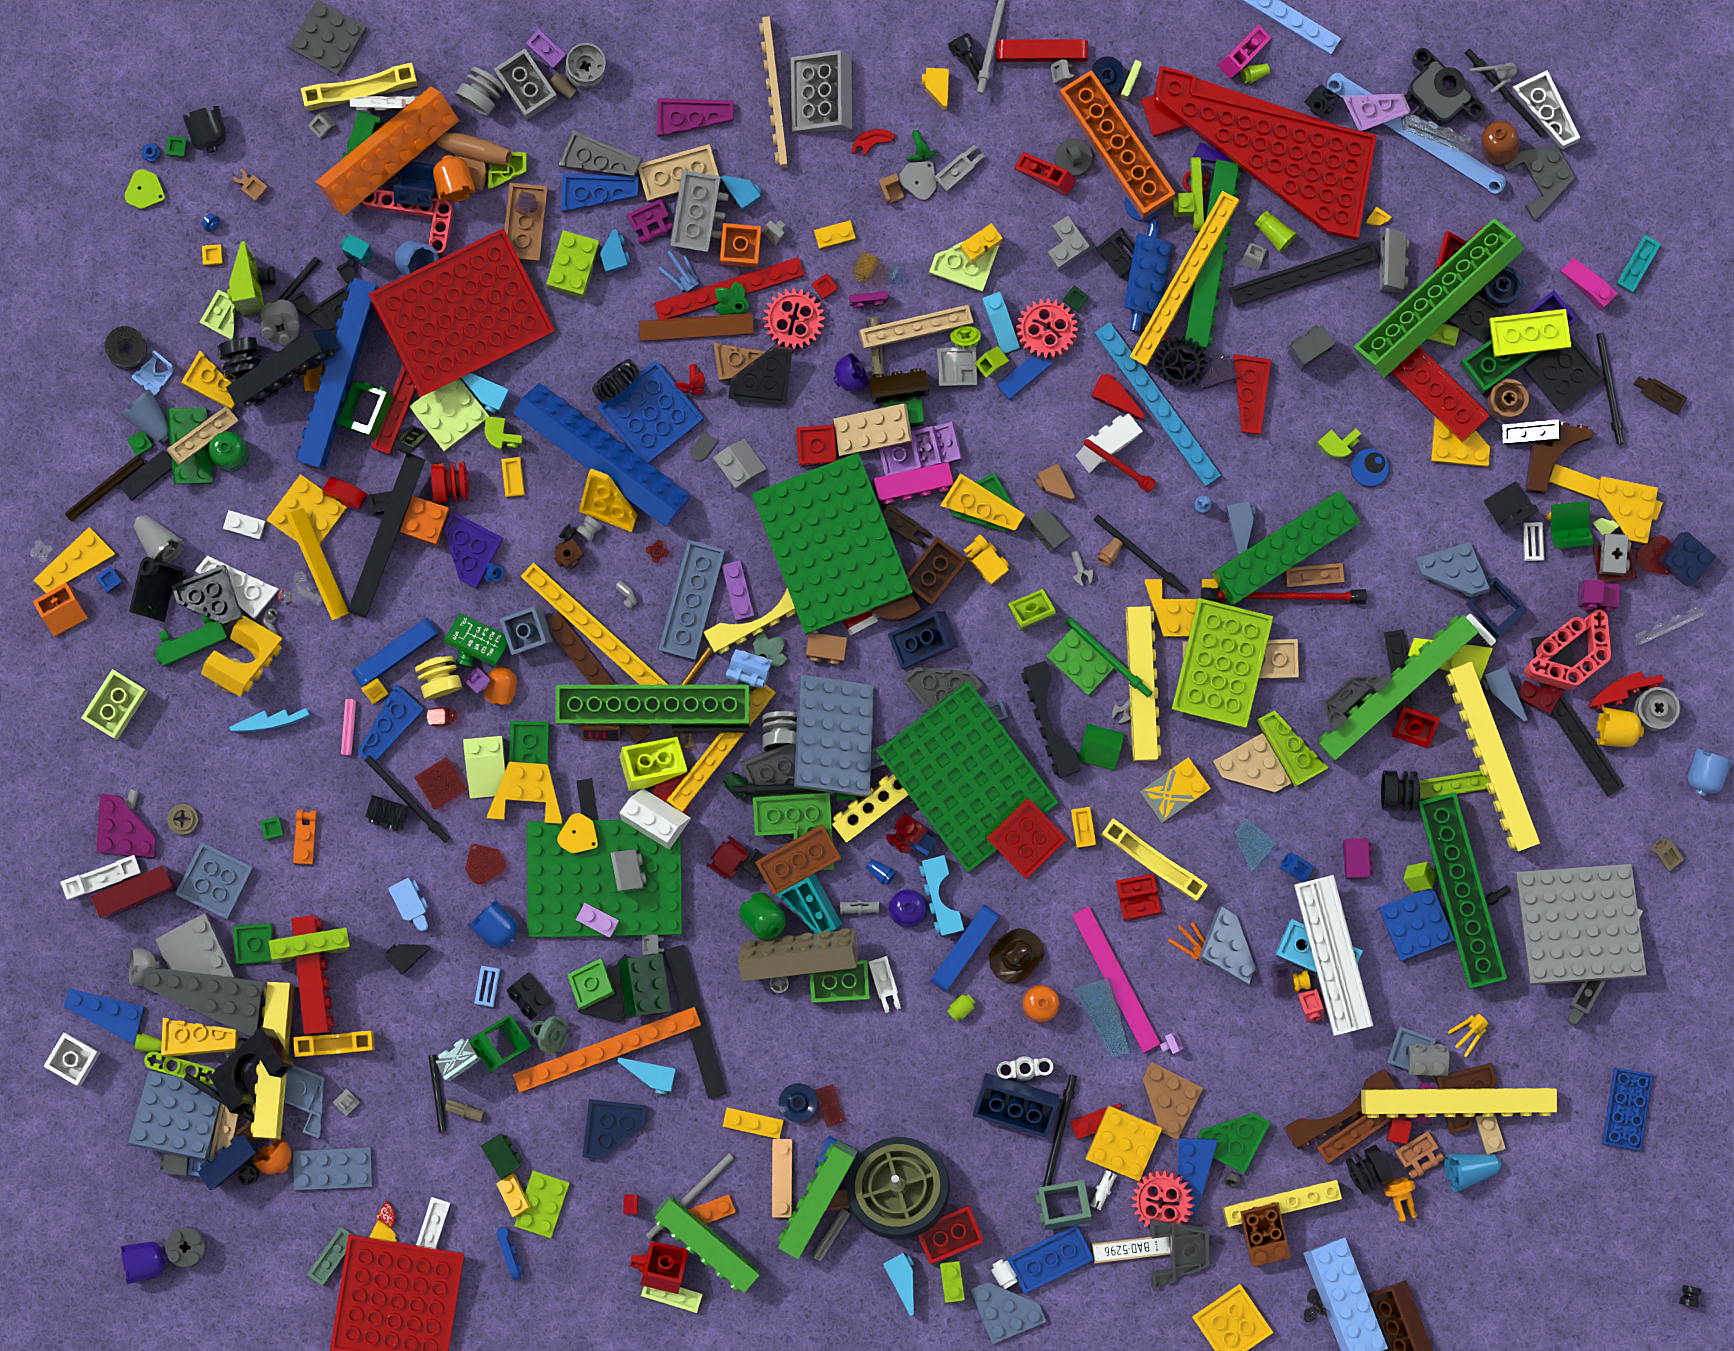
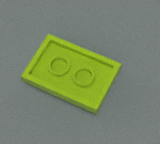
M533 1170L525 1192L531 1209L518 1216L514 1226L552 1238L570 1182Z

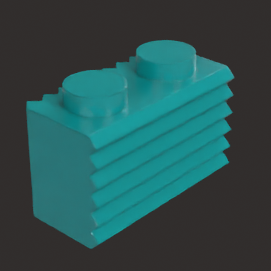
M349 234L348 237L345 236L340 245L346 258L352 259L353 262L356 261V263L363 267L367 265L374 253L369 243L352 234Z

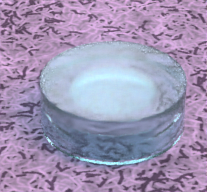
M893 263L886 277L887 281L891 283L894 281L900 265Z

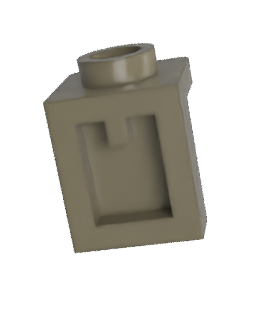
M1667 838L1656 841L1654 846L1650 848L1668 871L1684 860L1674 843Z

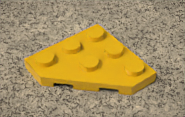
M1434 416L1431 462L1489 466L1490 446L1476 430L1462 443Z
M591 468L578 512L632 533L637 513L609 475Z
M1601 476L1597 497L1603 502L1612 519L1619 525V528L1624 533L1623 535H1628V541L1642 544L1648 543L1658 488Z

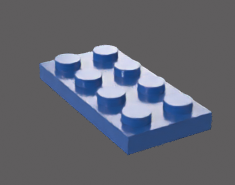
M1073 1225L1007 1258L1017 1275L1016 1279L1025 1294L1094 1260L1078 1226Z

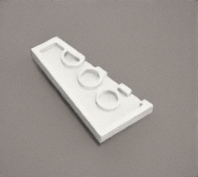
M207 556L195 571L201 574L225 565L239 607L254 619L279 591L276 587Z

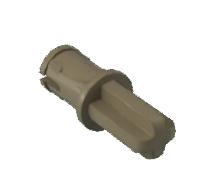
M451 1099L447 1101L445 1110L461 1115V1118L466 1117L479 1123L484 1115V1111L470 1107L467 1103L464 1105Z

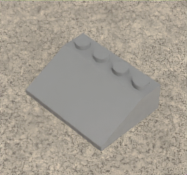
M838 50L791 57L792 132H834L852 129V55Z
M203 914L155 939L169 970L237 977L208 914Z

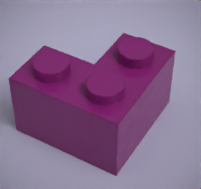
M1583 580L1578 584L1577 607H1583L1585 611H1594V608H1602L1604 612H1613V609L1619 607L1620 584L1604 583V580Z

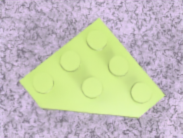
M963 242L935 254L929 274L983 292L999 245L989 252L986 251L985 246V255L972 264L969 263L960 250V244Z

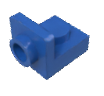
M1288 853L1283 858L1279 869L1289 873L1301 882H1306L1315 866L1296 854Z

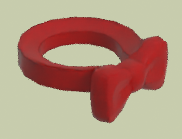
M1188 171L1183 176L1182 184L1188 192H1191V188L1186 183L1187 177L1191 175L1190 171ZM1202 174L1203 194L1205 193L1209 174H1205V176Z

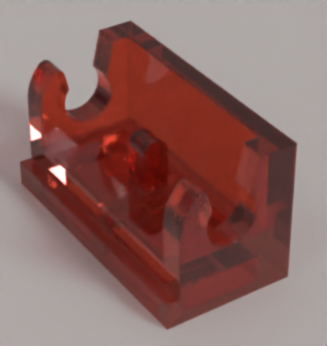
M831 1084L816 1089L815 1093L826 1126L829 1127L845 1121L834 1085Z

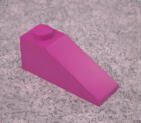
M1258 24L1217 66L1229 79L1232 78L1262 49L1271 37Z
M1575 258L1560 271L1600 311L1618 294L1602 278Z

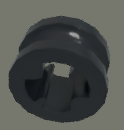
M568 524L559 535V538H564L565 542L573 537L577 529L571 528V525Z

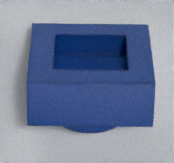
M111 566L95 577L107 594L123 583Z

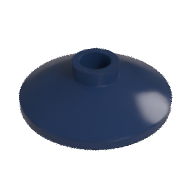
M1111 56L1101 57L1094 63L1092 71L1106 92L1113 94L1119 91L1125 81V70L1122 63Z
M801 1083L791 1084L782 1091L779 1097V1108L783 1116L788 1120L803 1122L814 1115L817 1109V1097L809 1086ZM796 1099L802 1101L801 1106H795L794 1102Z

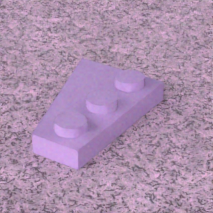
M1403 94L1348 95L1344 97V101L1359 131L1408 114L1411 111Z

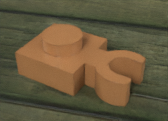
M240 169L239 171L243 174V178L237 179L234 176V181L237 184H243L241 190L257 202L268 189V186L254 175L248 178L246 171Z

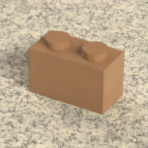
M810 633L806 657H809V661L821 662V659L828 660L829 664L840 665V662H844L847 638Z

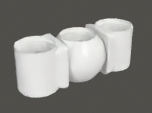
M1022 1056L1015 1061L1001 1062L997 1067V1074L1005 1079L1018 1078L1019 1080L1027 1081L1031 1080L1034 1076L1049 1075L1053 1070V1063L1047 1058L1032 1059ZM1042 1061H1046L1050 1066L1049 1070L1045 1073L1039 1070V1064ZM1022 1063H1027L1030 1066L1028 1074L1020 1072L1019 1068ZM1002 1065H1008L1011 1068V1073L1008 1076L1001 1074L1000 1068Z

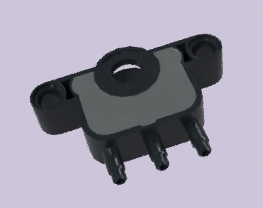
M1417 49L1412 57V64L1420 73L1413 79L1408 87V93L1404 96L1407 103L1412 100L1419 107L1411 118L1415 121L1425 113L1432 120L1427 126V129L1433 131L1439 125L1448 124L1460 112L1468 120L1478 121L1482 117L1485 107L1465 86V79L1462 73L1456 68H1446L1428 49ZM1417 55H1423L1426 61H1419ZM1446 79L1451 80L1454 84V89L1448 90L1444 88L1442 81ZM1473 107L1477 108L1479 110V114H1472L1470 109Z

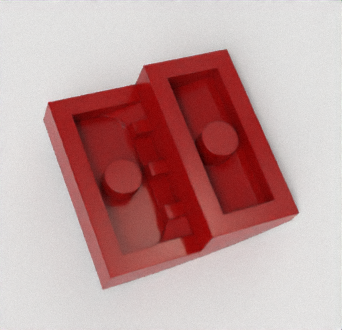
M1155 95L1141 99V105L1153 137L1188 127L1157 102Z
M1154 873L1116 881L1123 921L1161 914Z

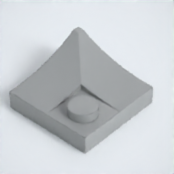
M976 347L936 349L938 386L977 385Z

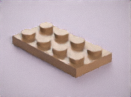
M510 183L504 230L519 260L540 262L548 186Z

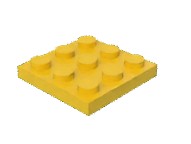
M300 474L267 518V521L298 543L286 514L304 508L319 545H321L347 507L335 498L323 495L321 488Z
M1108 1105L1085 1159L1140 1181L1162 1127Z
M1240 1283L1191 1316L1214 1351H1248L1273 1333Z

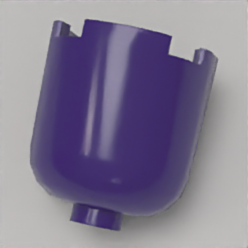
M155 1242L121 1246L127 1284L159 1277L164 1271V1263H168L166 1251L162 1252L161 1247Z

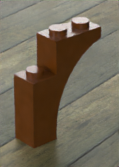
M1560 422L1561 440L1551 441L1550 446L1544 442L1533 444L1530 449L1525 492L1545 494L1551 470L1559 456L1569 447L1582 441L1590 440L1593 436V430L1588 429V426L1585 425L1571 427L1569 423Z

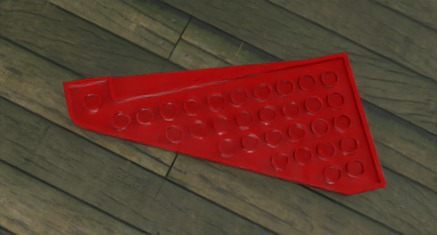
M1164 66L1159 67L1154 95L1157 102L1324 232L1357 241L1377 135L1338 126L1196 78L1195 75Z

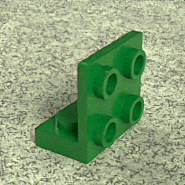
M1589 501L1551 505L1550 537L1555 549L1593 545V537L1589 529Z

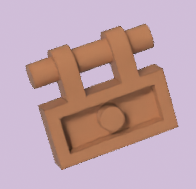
M1428 1131L1394 1151L1404 1168L1410 1165L1413 1166L1414 1169L1408 1173L1411 1179L1417 1176L1421 1177L1425 1171L1439 1166V1163L1445 1160L1442 1153L1436 1156L1432 1153L1438 1146ZM1424 1156H1427L1428 1161H1426L1422 1165H1419L1417 1161L1423 1158Z

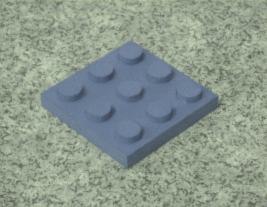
M201 842L175 894L225 919H229L254 867Z

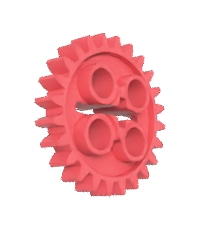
M795 288L792 289V293L785 289V295L778 292V299L772 297L773 304L767 303L770 310H764V313L768 316L763 318V321L768 322L764 325V329H770L767 332V336L774 335L772 342L778 339L779 347L784 343L787 348L789 345H792L793 350L796 349V345H799L802 350L804 343L810 346V339L816 342L814 335L820 336L821 332L818 329H824V325L819 322L825 321V317L819 316L824 313V310H818L821 303H814L816 297L810 299V292L803 295V289L796 293ZM799 303L797 320L794 322L792 335H788L791 327L790 318H793L795 306ZM790 304L793 308L791 311L785 312L782 310V306ZM802 309H809L811 314L807 317L800 314ZM779 322H785L788 326L785 330H780L777 328ZM798 327H804L806 332L803 335H799L795 330Z
M1049 298L1046 303H1043V300L1040 299L1039 305L1033 301V307L1026 306L1027 313L1021 311L1023 318H1018V323L1021 324L1016 326V330L1020 331L1017 333V337L1021 338L1019 344H1025L1024 351L1030 348V355L1036 352L1038 359L1041 354L1044 355L1045 360H1047L1048 355H1051L1052 359H1054L1056 353L1061 357L1062 350L1068 352L1067 345L1073 347L1074 343L1071 340L1077 339V336L1073 334L1078 333V328L1074 327L1077 325V321L1073 320L1075 314H1069L1070 307L1064 310V303L1058 306L1057 300L1052 304ZM1046 313L1049 315V318L1043 320L1039 315ZM1062 323L1065 325V328L1057 329L1055 325ZM1050 327V330L1044 331V328ZM1031 329H1037L1039 333L1036 335H1032L1029 333V331ZM1051 338L1055 343L1048 345L1045 343V340Z
M1157 1170L1156 1175L1152 1171L1149 1173V1177L1146 1175L1142 1177L1144 1182H1137L1140 1188L1133 1190L1137 1195L1133 1196L1132 1199L1136 1200L1137 1203L1133 1204L1132 1207L1138 1208L1134 1213L1135 1215H1141L1138 1221H1146L1144 1227L1150 1225L1151 1219L1184 1224L1183 1221L1188 1222L1190 1220L1186 1215L1193 1214L1189 1208L1195 1206V1204L1190 1203V1200L1195 1197L1189 1196L1188 1193L1192 1191V1188L1186 1189L1188 1181L1182 1183L1183 1176L1175 1178L1176 1172L1169 1175V1171L1165 1170L1162 1175L1161 1170ZM1152 1186L1158 1189V1195L1152 1193ZM1170 1189H1174L1177 1192L1176 1198L1171 1196ZM1147 1198H1150V1199H1153V1200H1160V1199L1163 1198V1201H1165V1202H1179L1180 1205L1173 1204V1203H1167V1204L1163 1205V1202H1161V1201H1148ZM1150 1205L1156 1208V1214L1150 1212ZM1169 1208L1175 1211V1217L1169 1215Z

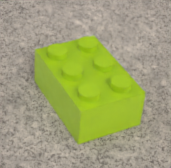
M562 230L546 283L547 288L584 299L600 248L599 240Z

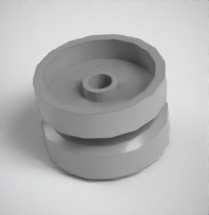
M1650 688L1638 696L1634 703L1633 712L1639 716L1641 726H1644V729L1650 731L1663 730L1672 725L1678 718L1680 712L1679 700L1667 688Z

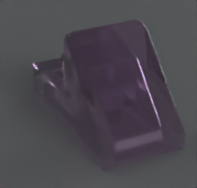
M1292 962L1273 964L1271 974L1273 977L1274 998L1294 996Z

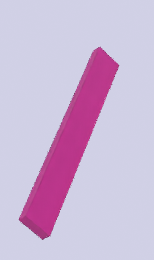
M1088 906L1071 915L1142 1052L1144 1053L1159 1045L1160 1042L1090 907Z

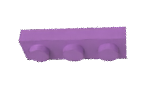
M741 561L722 565L735 620L754 617Z

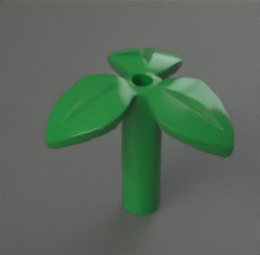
M919 130L912 132L917 155L907 157V161L921 162L923 158L928 160L937 154V149L929 152L928 146L922 141Z

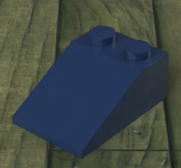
M935 611L888 633L901 669L959 647L945 611Z

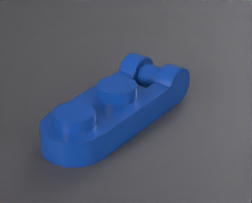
M500 1227L497 1230V1237L511 1277L515 1281L521 1278L520 1274H523V1269L520 1262L516 1263L514 1256L517 1255L514 1244L510 1245L509 1229L507 1227Z

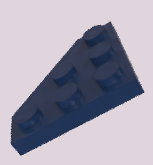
M589 1099L582 1157L603 1159L645 1125L647 1106Z

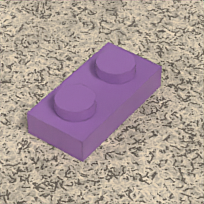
M539 29L526 42V45L553 70L566 57V54Z
M477 666L463 679L476 693L485 690L491 681Z

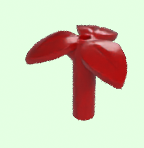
M696 364L689 365V384L685 382H675L674 384L676 388L684 393L692 390L693 396L706 393L703 388H699L704 385L705 377L702 371L697 374Z

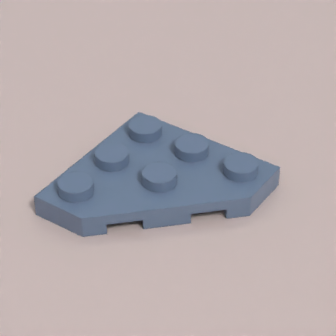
M1470 542L1416 558L1417 567L1424 579L1439 582L1441 586L1451 590L1456 589L1471 598L1490 592L1489 585Z
M1219 907L1199 958L1238 982L1248 985L1254 973L1255 965L1237 915L1223 907Z
M990 1282L970 1289L992 1344L1046 1322L1042 1309L1037 1302Z

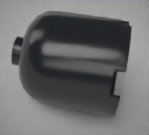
M213 106L214 110L208 111L207 107L189 112L190 116L183 115L190 140L197 150H207V153L216 152L218 147L226 141V131L219 106Z

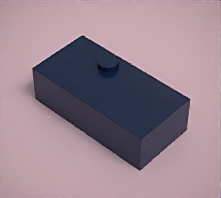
M985 1073L974 1105L973 1117L1047 1138L1058 1107L1059 1095Z

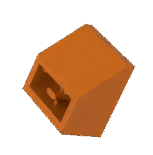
M64 583L33 600L37 611L54 637L89 619L71 585L68 583Z

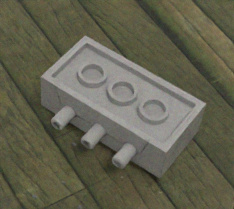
M682 170L669 246L708 252L710 237L721 239L722 231L712 230L713 219H725V212L715 211L717 200L728 201L727 193L718 192L721 176Z

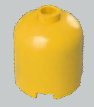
M1606 707L1602 708L1604 713H1599L1596 731L1600 732V738L1596 739L1598 745L1629 748L1633 747L1640 737H1643L1644 726H1641L1640 718L1636 713Z

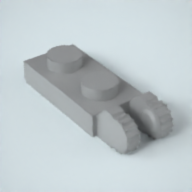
M975 145L971 146L966 152H962L934 177L946 192L985 158L983 154L978 155L972 162L967 158L976 151L977 147Z

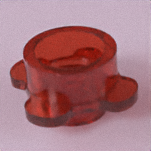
M657 540L653 545L646 548V552L651 555L654 563H658L661 558L667 557L669 554L661 540Z

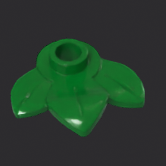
M735 281L731 289H715L716 298L720 302L714 307L716 312L722 315L744 314L747 312L749 301L745 298V289L741 284ZM740 303L743 307L738 308L736 304Z

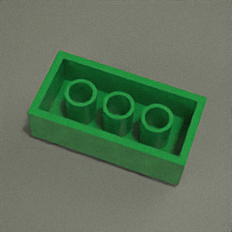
M1491 339L1459 363V366L1482 395L1540 352L1494 357Z

